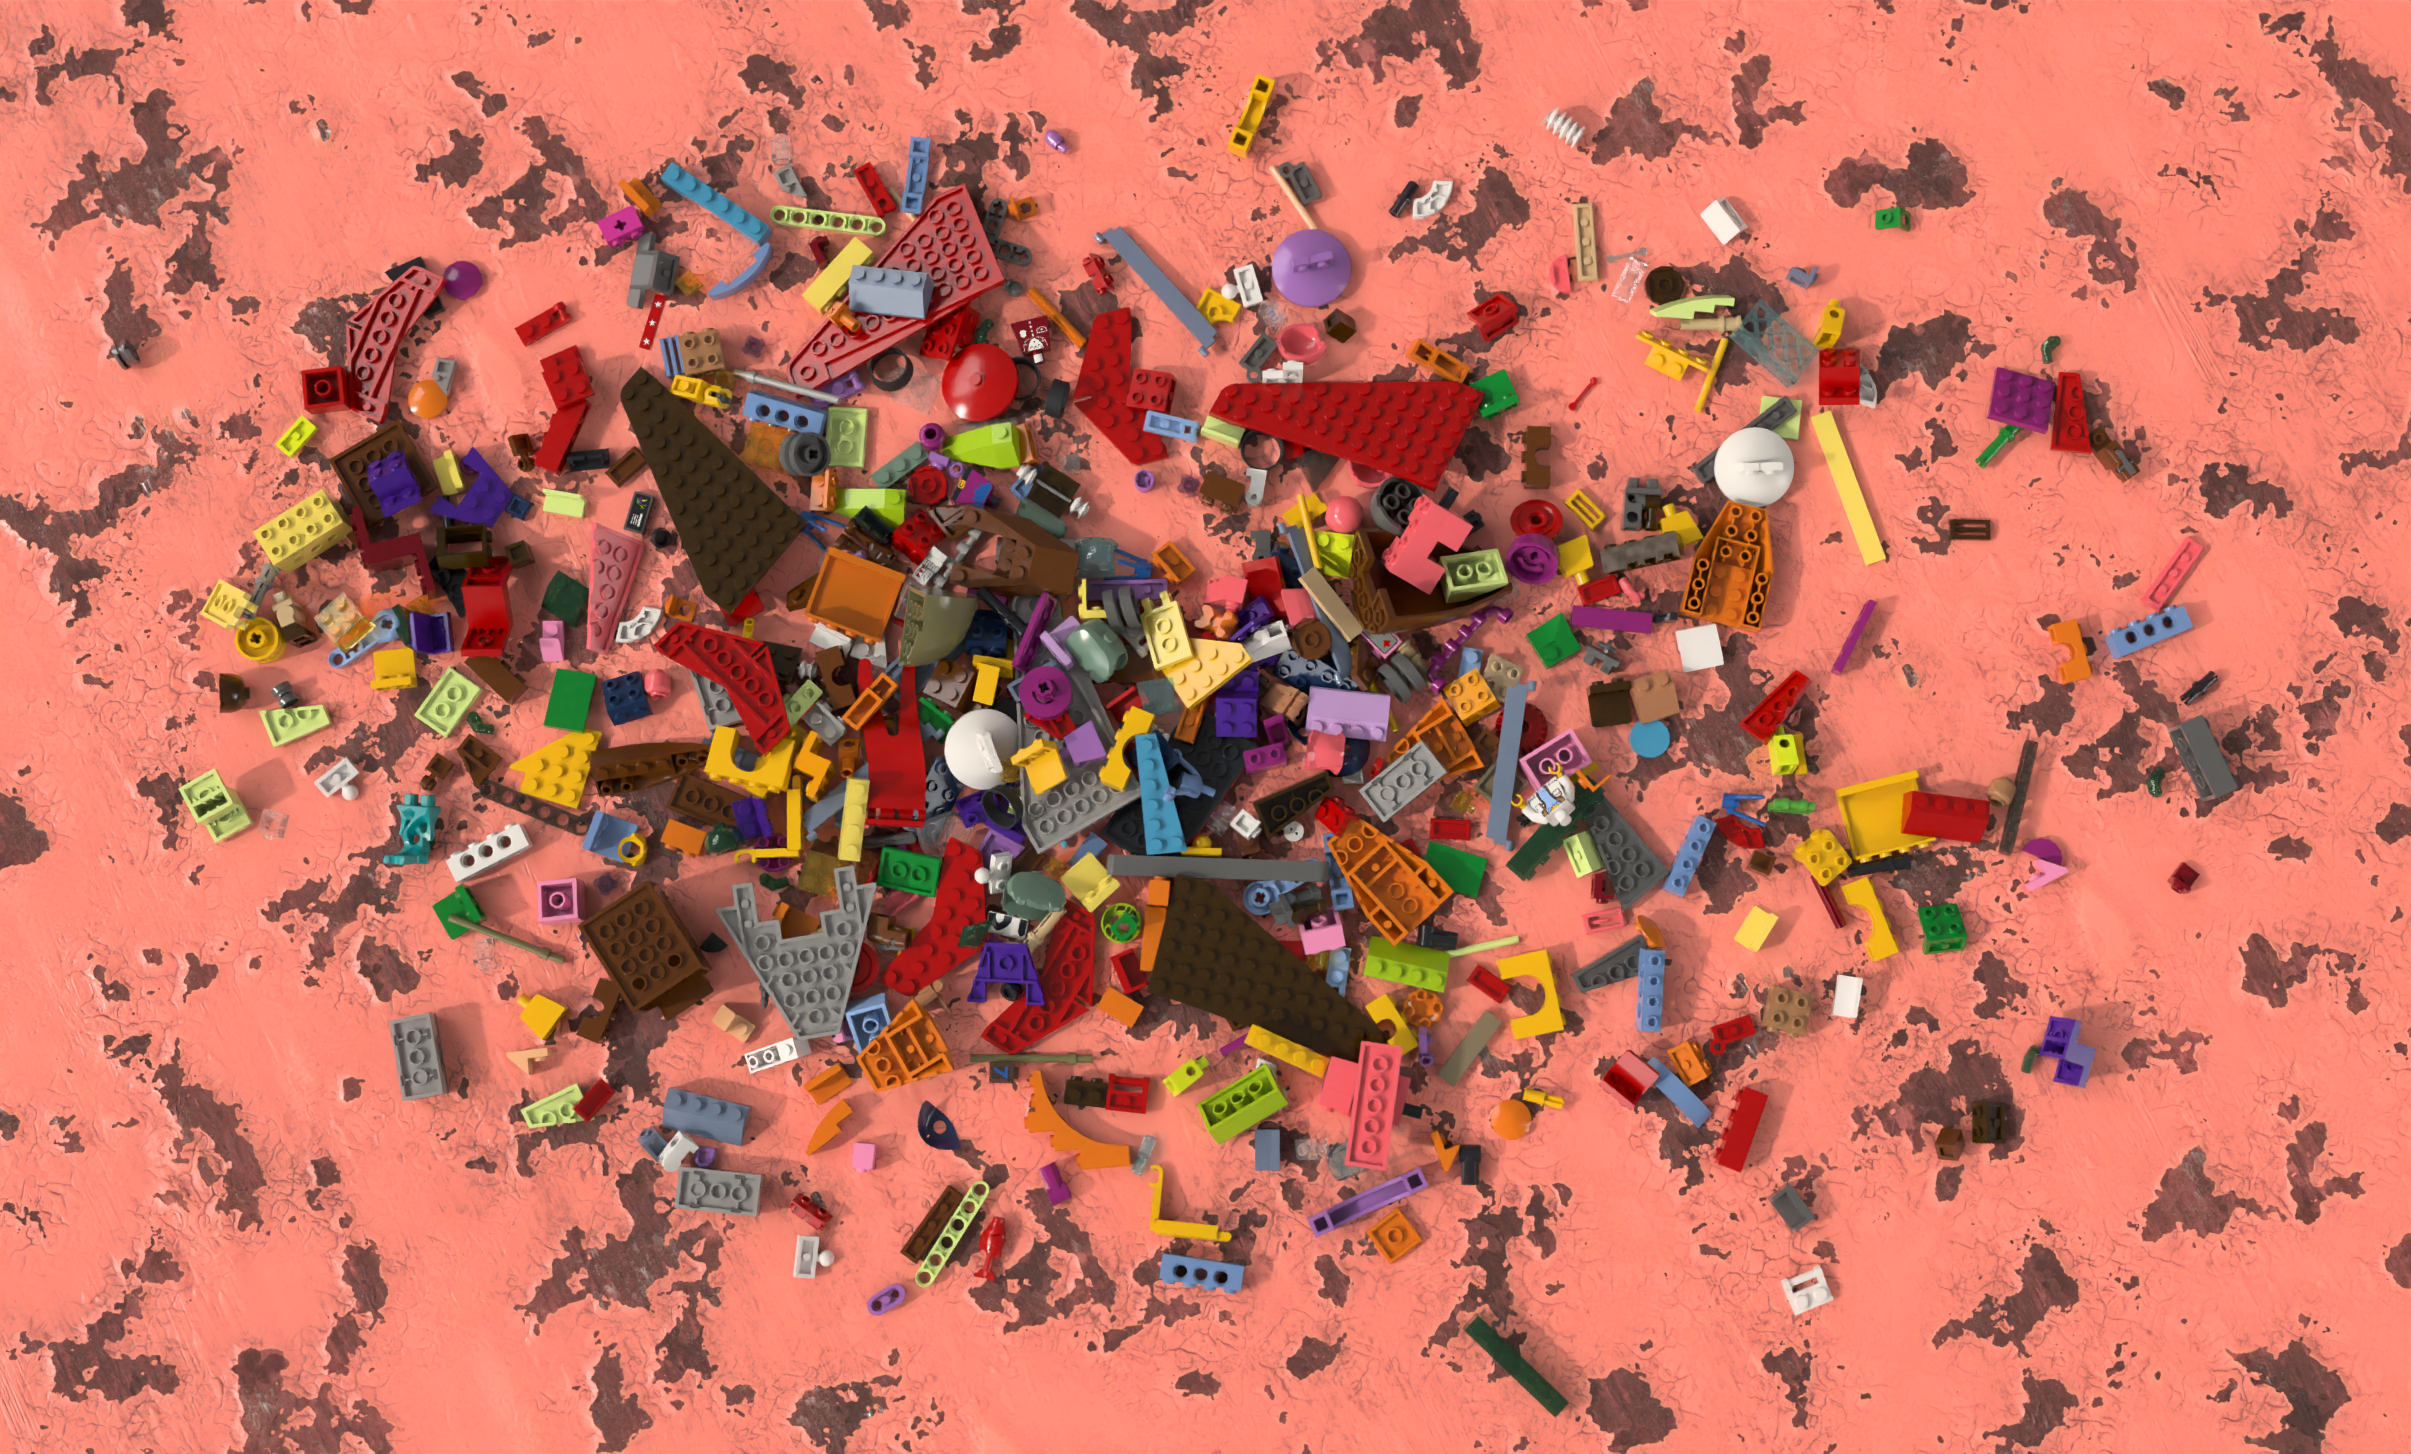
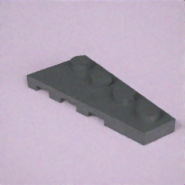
M1638 934L1570 974L1581 993L1604 987L1614 982L1624 981L1634 976L1637 977L1640 947H1649L1642 935Z

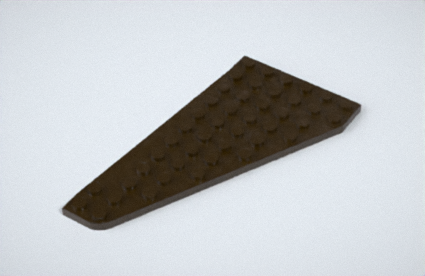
M640 367L623 386L620 394L621 403L704 594L731 615L809 523L775 494L649 372Z
M1176 874L1147 993L1176 1000L1248 1027L1254 1024L1293 1043L1354 1063L1359 1061L1361 1041L1386 1044L1384 1033L1376 1024L1214 885L1206 880Z

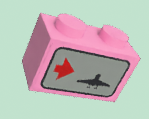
M1364 629L1358 634L1372 648V653L1378 660L1382 659L1385 661L1402 644V641L1394 633L1372 635L1369 634L1368 629Z

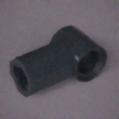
M1419 925L1416 945L1455 950L1458 933Z
M1461 1144L1459 1147L1461 1185H1479L1481 1145Z

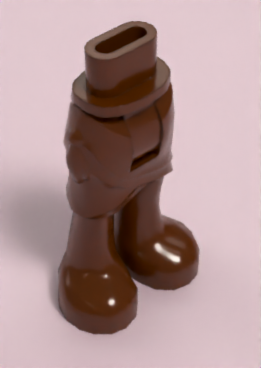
M854 517L848 522L844 532L868 546V551L857 545L843 533L833 545L836 549L847 550L852 553H856L857 550H865L866 560L900 572L904 566V563L895 556L893 549L886 544H879L877 540L864 533L860 529V525L856 524Z

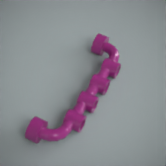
M1491 606L1482 613L1480 611L1475 612L1470 618L1473 622L1469 626L1463 624L1457 631V634L1460 636L1456 640L1450 638L1444 644L1446 650L1442 654L1436 652L1432 656L1430 661L1433 664L1427 672L1428 681L1432 684L1430 688L1432 691L1439 694L1447 685V681L1442 677H1435L1436 671L1442 668L1447 660L1460 649L1461 645L1472 637L1474 632L1486 622L1487 618L1492 614L1499 615L1497 620L1505 625L1514 614L1508 607L1503 609L1498 606Z

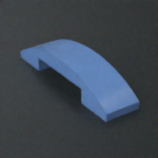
M911 136L905 192H903L901 212L921 214L927 184L931 138Z
M766 242L754 252L753 256L756 262L728 286L722 280L708 292L710 298L713 301L728 298L739 293L756 280L769 262L773 251L771 245Z
M1323 834L1334 911L1353 909L1352 889L1327 845V842L1334 834Z
M1654 1056L1651 1057L1647 1063L1659 1073V1077L1653 1085L1665 1094L1699 1128L1713 1113L1668 1068Z

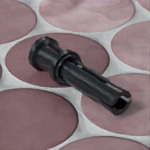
M985 585L975 594L1003 620L1002 622L1005 626L1008 625L1016 633V637H1019L1027 629L1029 623H1025L1017 616L1016 611H1011Z
M1905 852L1900 856H1887L1883 860L1849 865L1847 872L1850 873L1848 874L1849 878L1885 871L1890 874L1902 869L1908 871L1911 870V860L1909 854Z

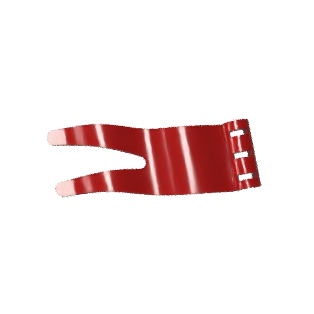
M867 658L861 659L858 665L859 697L874 682L872 664ZM903 666L898 734L895 736L888 734L881 709L863 725L868 761V779L870 781L865 825L925 827L926 766L917 709L916 667ZM876 808L881 810L880 819H876ZM895 809L899 810V820H895ZM914 810L918 811V821H913Z

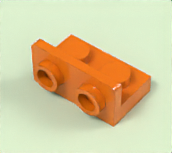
M637 177L629 183L624 179L617 183L621 190L648 218L662 207V203Z
M826 469L820 475L812 476L810 511L835 512V506L837 505L836 487L839 484L837 472Z
M1692 1037L1666 1051L1687 1087L1707 1078L1712 1073L1710 1062L1706 1058L1704 1059L1699 1043L1696 1040L1694 1041Z

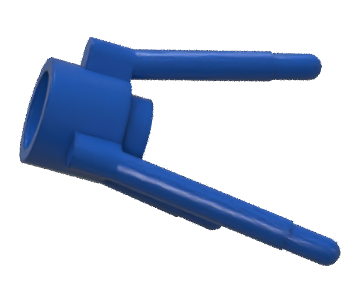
M804 510L800 513V516L809 523L802 532L806 533L827 553L828 549L809 529L813 530L815 527L824 533L827 532V529L817 524V520L844 529L846 525L819 516L812 511L808 513Z
M1115 548V552L1137 561L1133 563L1118 559L1117 563L1134 567V573L1138 575L1104 577L1103 580H1144V578H1150L1152 563Z
M1723 793L1722 808L1727 809V814H1734L1755 824L1766 826V823L1734 810V808L1739 806V799H1765L1764 795Z

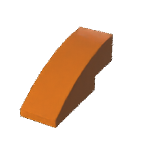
M1420 338L1413 339L1405 354L1406 358L1449 381L1463 383L1470 370V367L1442 349L1434 348Z
M882 672L843 715L842 719L858 731L892 696L900 684L886 672Z
M1146 905L1140 970L1152 971L1166 917V907Z
M845 1098L827 1113L816 1128L806 1151L808 1156L814 1154L844 1131L839 1123L855 1112Z

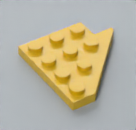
M1189 638L1194 657L1162 669L1189 710L1254 661L1242 644Z
M585 728L584 734L571 732L511 764L509 768L525 773L519 792L579 810L591 772V751L598 750L603 733L589 728Z

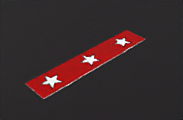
M655 294L639 348L650 350L666 296Z

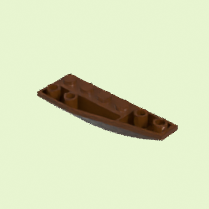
M663 742L634 744L591 751L590 769L598 795L603 797L640 791L705 767L711 745Z

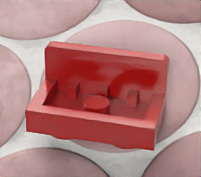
M1336 795L1334 797L1326 796L1323 798L1315 817L1335 836L1342 837L1350 820L1359 821L1360 817L1355 813L1356 810L1344 803L1345 800Z

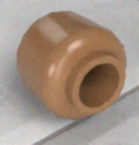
M2003 776L1991 781L1986 796L1990 804L2002 808L2011 804L2017 789L2010 778Z

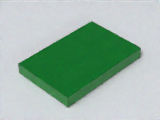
M557 668L543 726L584 734L597 675Z
M1429 841L1424 860L1453 891L1476 898L1488 859Z
M884 845L882 847L877 885L935 898L937 896L943 858Z

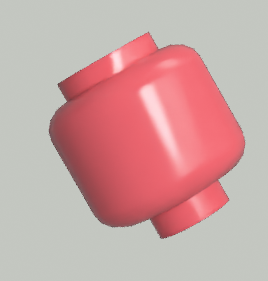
M654 669L645 676V694L652 700H663L671 693V677L663 670Z

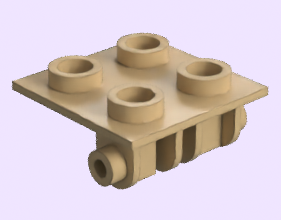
M1491 653L1487 659L1488 662L1483 670L1482 677L1495 698L1505 703L1507 687L1515 688L1516 684L1519 683L1524 668Z

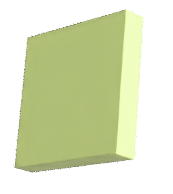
M1762 396L1760 414L1780 398ZM1789 399L1797 409V412L1776 427L1773 432L1782 439L1797 441L1802 401Z

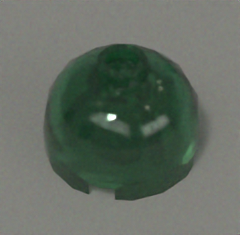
M724 822L713 825V830L709 831L704 839L707 857H712L711 853H717V856L735 851L739 849V844L743 847L746 846L741 831L733 825L725 826Z

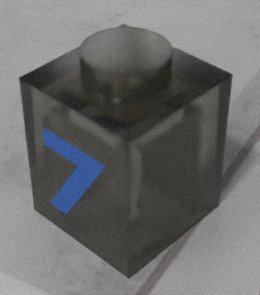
M990 1062L989 1083H1015V1079H1019V1067H1015L1016 1063Z

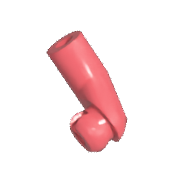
M1623 577L1618 581L1624 593L1634 602H1640V600L1645 598L1643 590L1638 589L1635 591L1627 577Z

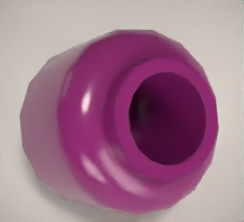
M927 423L920 429L919 439L926 449L935 451L944 446L946 433L937 423Z

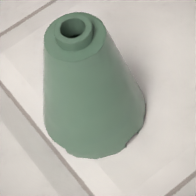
M1022 497L1015 515L1031 519L1058 539L1065 537L1068 529L1065 526V521L1029 498Z

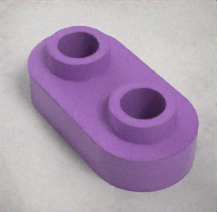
M898 1283L889 1285L868 1300V1311L875 1316L889 1311L905 1299V1288ZM893 1290L899 1291V1297L892 1295ZM876 1301H880L882 1303L881 1308L875 1307Z

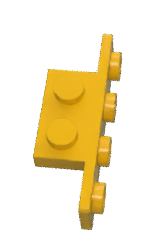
M1638 330L1635 338L1653 346L1644 363L1645 365L1678 381L1681 380L1689 364L1704 372L1708 371L1710 364L1703 357H1694L1684 348L1679 347L1677 349L1671 346L1672 343L1668 340H1659L1653 337L1654 335L1647 330H1643V332Z

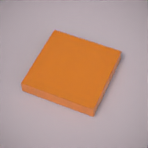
M1396 1207L1366 1230V1233L1390 1265L1423 1241L1399 1207Z

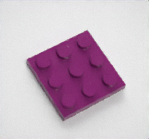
M1997 367L1994 371L1987 419L2046 434L2055 382Z

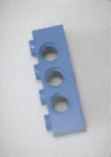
M752 389L747 393L743 415L754 422L765 421L771 427H786V430L789 432H814L822 435L828 411ZM763 405L769 407L770 414H766L763 411ZM782 410L788 412V420L782 417ZM801 416H805L808 419V425H804L801 422Z
M2176 605L2164 609L2165 613L2158 615L2157 612L2146 616L2147 620L2141 623L2139 619L2128 623L2129 628L2122 630L2121 627L2109 631L2110 635L2104 639L2113 659H2118L2193 628L2184 605L2178 608ZM2163 619L2169 621V628L2163 625ZM2145 626L2151 629V635L2145 633ZM2127 634H2130L2133 637L2132 643L2127 641Z
M1700 815L1694 816L1669 870L1670 873L1663 883L1662 890L1679 898L1684 896L1717 823Z
M1640 947L1635 1028L1641 1032H1661L1665 950L1660 948Z
M1163 1252L1159 1278L1163 1279V1283L1175 1284V1281L1183 1282V1286L1195 1288V1285L1198 1284L1204 1285L1203 1289L1216 1291L1217 1287L1223 1288L1225 1293L1236 1294V1291H1241L1244 1265ZM1178 1265H1184L1187 1268V1273L1184 1276L1176 1274L1175 1268ZM1204 1268L1208 1273L1207 1277L1204 1279L1197 1278L1195 1275L1197 1269ZM1224 1271L1227 1273L1228 1278L1225 1282L1217 1281L1216 1274L1218 1272Z

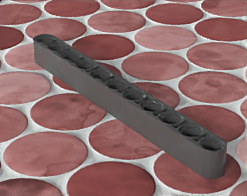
M1107 855V875L1176 877L1178 873L1194 878L1328 882V862Z

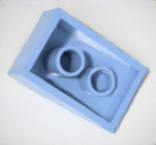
M885 992L847 1002L845 1015L858 1053L860 1054L894 1019Z

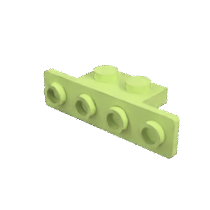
M810 679L795 693H786L782 696L791 727L823 694V691Z

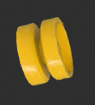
M255 617L254 620L246 619L244 621L249 624L245 631L237 628L234 642L236 649L243 657L259 664H270L283 656L287 648V641L280 625L263 617Z

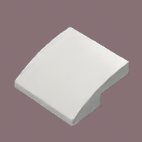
M1715 623L1675 631L1684 672L1724 665Z

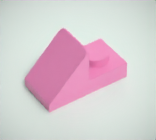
M543 621V638L539 639L544 662L564 661V621Z
M2034 860L2040 874L2037 873L2029 877V882L2025 883L2024 886L2027 891H2033L2069 871L2065 867L2044 860Z

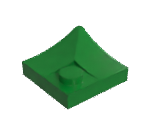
M1562 612L1525 636L1546 670L1581 650Z

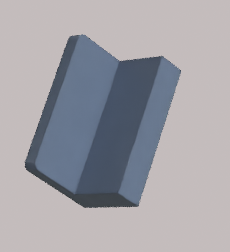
M1279 1129L1255 1130L1256 1171H1280Z

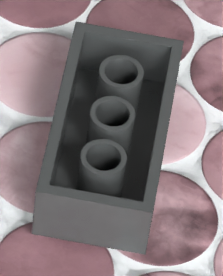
M2199 715L2168 728L2167 731L2201 801L2204 802L2223 796L2238 789L2236 785V777L2230 773L2227 767L2228 761L2226 757L2221 754L2218 748V740L2212 736L2209 730L2210 724L2203 715Z

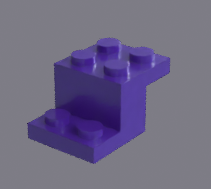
M404 450L392 452L387 458L381 461H373L367 467L368 483L381 503V511L385 518L422 501L420 483L408 465V457Z
M1243 669L1218 688L1216 695V737H1257L1259 669Z
M2050 1016L2039 1055L2058 1061L2053 1079L2054 1082L2085 1089L2096 1049L2077 1042L2082 1022Z

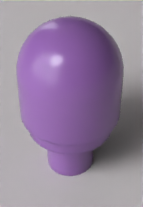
M1056 130L1046 132V143L1052 149H1059L1065 154L1069 148L1064 144L1063 136Z

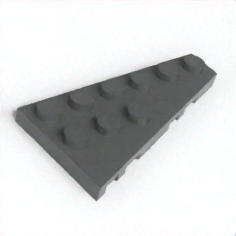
M1589 780L1590 783L1595 787L1596 785L1591 780ZM1581 787L1575 792L1576 799L1624 912L1668 875L1670 871L1599 789L1592 792L1589 788L1584 789Z

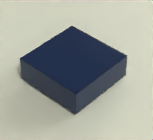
M514 494L505 512L524 521L533 503Z

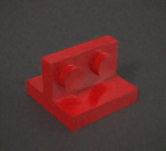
M1500 292L1467 312L1469 320L1476 324L1482 339L1486 343L1519 322L1516 312L1519 310L1516 304Z

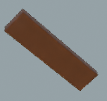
M948 1185L900 1253L917 1264L965 1196Z

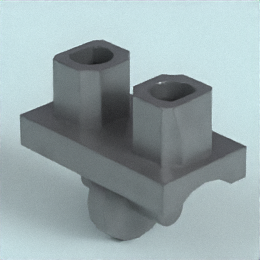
M1609 639L1607 643L1599 640L1597 646L1603 648V650L1588 643L1583 662L1593 666L1596 659L1599 658L1604 661L1600 670L1609 675L1615 667L1618 668L1621 659L1608 653L1609 651L1615 655L1617 649L1611 646L1613 640Z

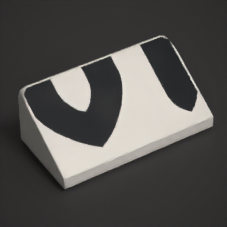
M989 911L987 932L1025 940L1029 920Z

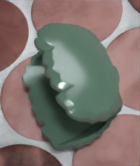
M1090 619L1084 622L1066 638L1065 646L1079 667L1085 673H1089L1088 677L1096 683L1108 680L1114 674V670L1123 669L1127 664L1128 654L1124 644L1116 633L1100 619Z
M1018 872L1006 883L1001 905L1003 910L1010 916L1016 914L1021 919H1031L1032 921L1039 919L1041 923L1049 912H1061L1066 903L1065 889L1058 881L1043 876L1042 872Z

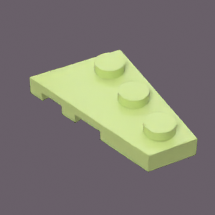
M324 705L259 711L274 748L283 746L332 724Z
M577 1082L522 1108L521 1112L529 1128L584 1121L572 1110L584 1094Z

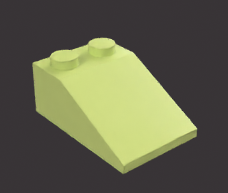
M1498 548L1442 556L1438 562L1440 566L1446 569L1439 579L1446 603L1466 601L1509 583Z

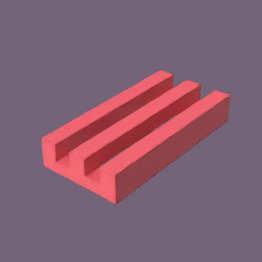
M1622 907L1581 915L1586 935L1626 926ZM1617 911L1619 914L1618 916H1613L1588 922L1587 918L1595 917ZM1620 919L1621 922L1615 925L1589 929V926Z

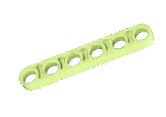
M775 206L770 212L772 221L779 226L870 237H881L886 232L884 221L878 217L788 206ZM777 211L785 213V217L782 220L774 218ZM797 213H802L805 217L800 223L794 221V216ZM816 216L824 217V222L821 225L813 223V219ZM834 219H843V225L841 227H834ZM856 220L863 222V226L859 230L852 228V224ZM874 223H881L883 227L881 231L874 232L872 225Z
M976 1181L969 1189L918 1270L915 1280L919 1286L928 1287L936 1279L989 1195L990 1187L986 1181ZM977 1184H983L986 1187L984 1195L979 1196L975 1193V1186ZM967 1201L974 1203V1212H965L964 1204ZM955 1219H961L964 1222L962 1230L957 1231L953 1228V1221ZM946 1236L951 1237L953 1240V1245L950 1248H944L941 1244L942 1239ZM934 1254H938L942 1258V1262L938 1266H934L930 1261L931 1256ZM922 1272L930 1274L931 1279L929 1283H922L919 1276Z

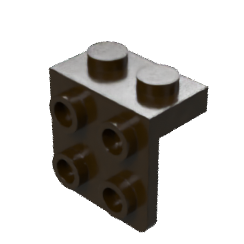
M1624 678L1611 680L1612 683L1604 684V681H1595L1586 689L1592 727L1629 724L1632 721L1628 690L1631 689L1630 681H1624Z

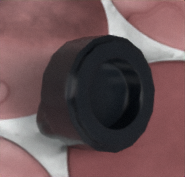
M665 528L655 529L650 536L651 543L660 549L667 547L672 540L670 532Z
M1004 983L1000 991L1006 1000L1013 1002L1023 993V988L1019 983Z

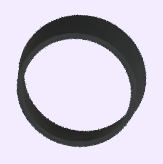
M889 348L872 358L869 366L873 383L883 391H897L906 386L912 378L914 369L910 358L897 348ZM890 354L904 356L906 367L899 378L890 382H883L874 377V368L880 359Z
M1014 357L1012 359L1015 364L1027 365L1037 375L1036 389L1028 396L1015 398L1016 401L1027 400L1039 388L1041 381L1040 371L1037 365L1030 359Z
M1251 430L1245 435L1241 443V455L1243 460L1250 468L1266 471L1273 469L1275 466L1279 464L1284 455V444L1282 439L1268 435L1274 438L1279 445V459L1275 465L1269 468H1256L1250 465L1245 458L1244 449L1246 443L1256 435L1268 434L1256 430Z
M996 785L985 791L982 795L981 803L987 817L998 827L1004 829L1012 828L1023 816L1024 807L1022 801L1010 787ZM994 792L1001 794L1008 800L1014 810L1015 818H1010L999 810L994 801Z

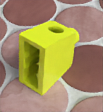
M1780 726L1768 743L1772 776L1793 774L1799 765L1793 734L1786 735L1785 727Z
M1203 1055L1195 1061L1191 1058L1162 1082L1173 1096L1176 1097L1204 1075L1202 1070L1209 1065V1062ZM1186 1070H1190L1192 1075H1187Z

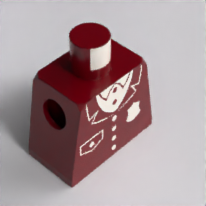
M1044 315L1011 323L1013 334L1023 356H1032L1033 362L1036 365L1045 363L1043 353L1051 351L1048 316Z

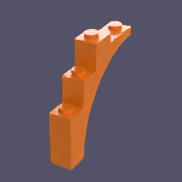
M1042 1070L1032 1071L1033 1075H1029L1030 1087H1034V1095H1031V1108H1035V1112H1027V1116L1024 1117L1025 1129H1029V1133L1053 1131L1054 1135H1050L1051 1147H1055V1152L1080 1150V1153L1076 1154L1077 1166H1081V1170L1131 1166L1129 1145H1113L1099 1142L1071 1127L1058 1114L1051 1103L1044 1086Z

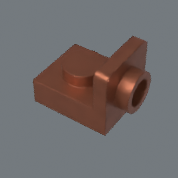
M1236 833L1241 856L1247 859L1259 857L1258 853H1261V847L1258 837H1251L1248 841L1240 833Z

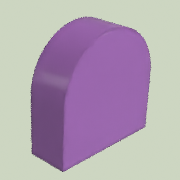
M699 1146L694 1153L695 1163L703 1168L711 1166L715 1162L717 1148Z

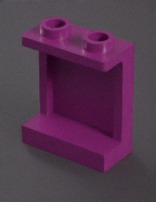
M1281 742L1243 752L1247 776L1285 767L1287 763Z

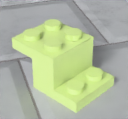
M215 768L178 788L197 824L206 825L215 843H220L254 824L236 790L226 786L219 771Z

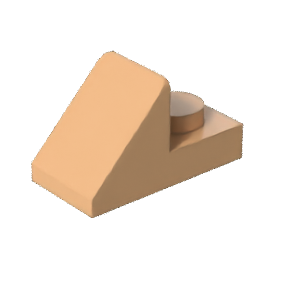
M724 1004L721 1005L712 1019V1022L719 1028L744 1043L747 1042L757 1027Z
M552 1048L507 1052L506 1056L525 1073L533 1075L532 1058H534V1062L546 1061V1057L552 1056Z

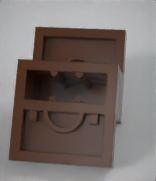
M946 658L939 660L923 690L925 694L943 702L962 714L977 709H992L993 705L973 701L978 674ZM998 685L995 693L994 703L1002 689Z

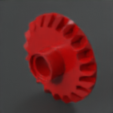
M1540 499L1528 500L1519 504L1513 510L1510 518L1511 528L1516 536L1534 533L1541 534L1552 540L1555 535L1559 534L1563 523L1560 510L1554 504Z
M1527 702L1525 703L1523 723L1527 726V732H1521L1518 754H1528L1536 750L1544 743L1548 734L1546 717L1535 705ZM1504 709L1499 714L1495 725L1496 736L1499 738Z
M862 942L857 962L858 969L855 971L850 993L866 990L876 980L879 972L877 954L872 947Z

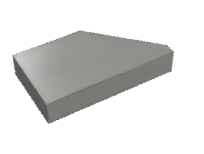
M791 164L773 172L783 192L807 198Z
M437 358L432 376L444 394L448 396L458 363L455 360Z

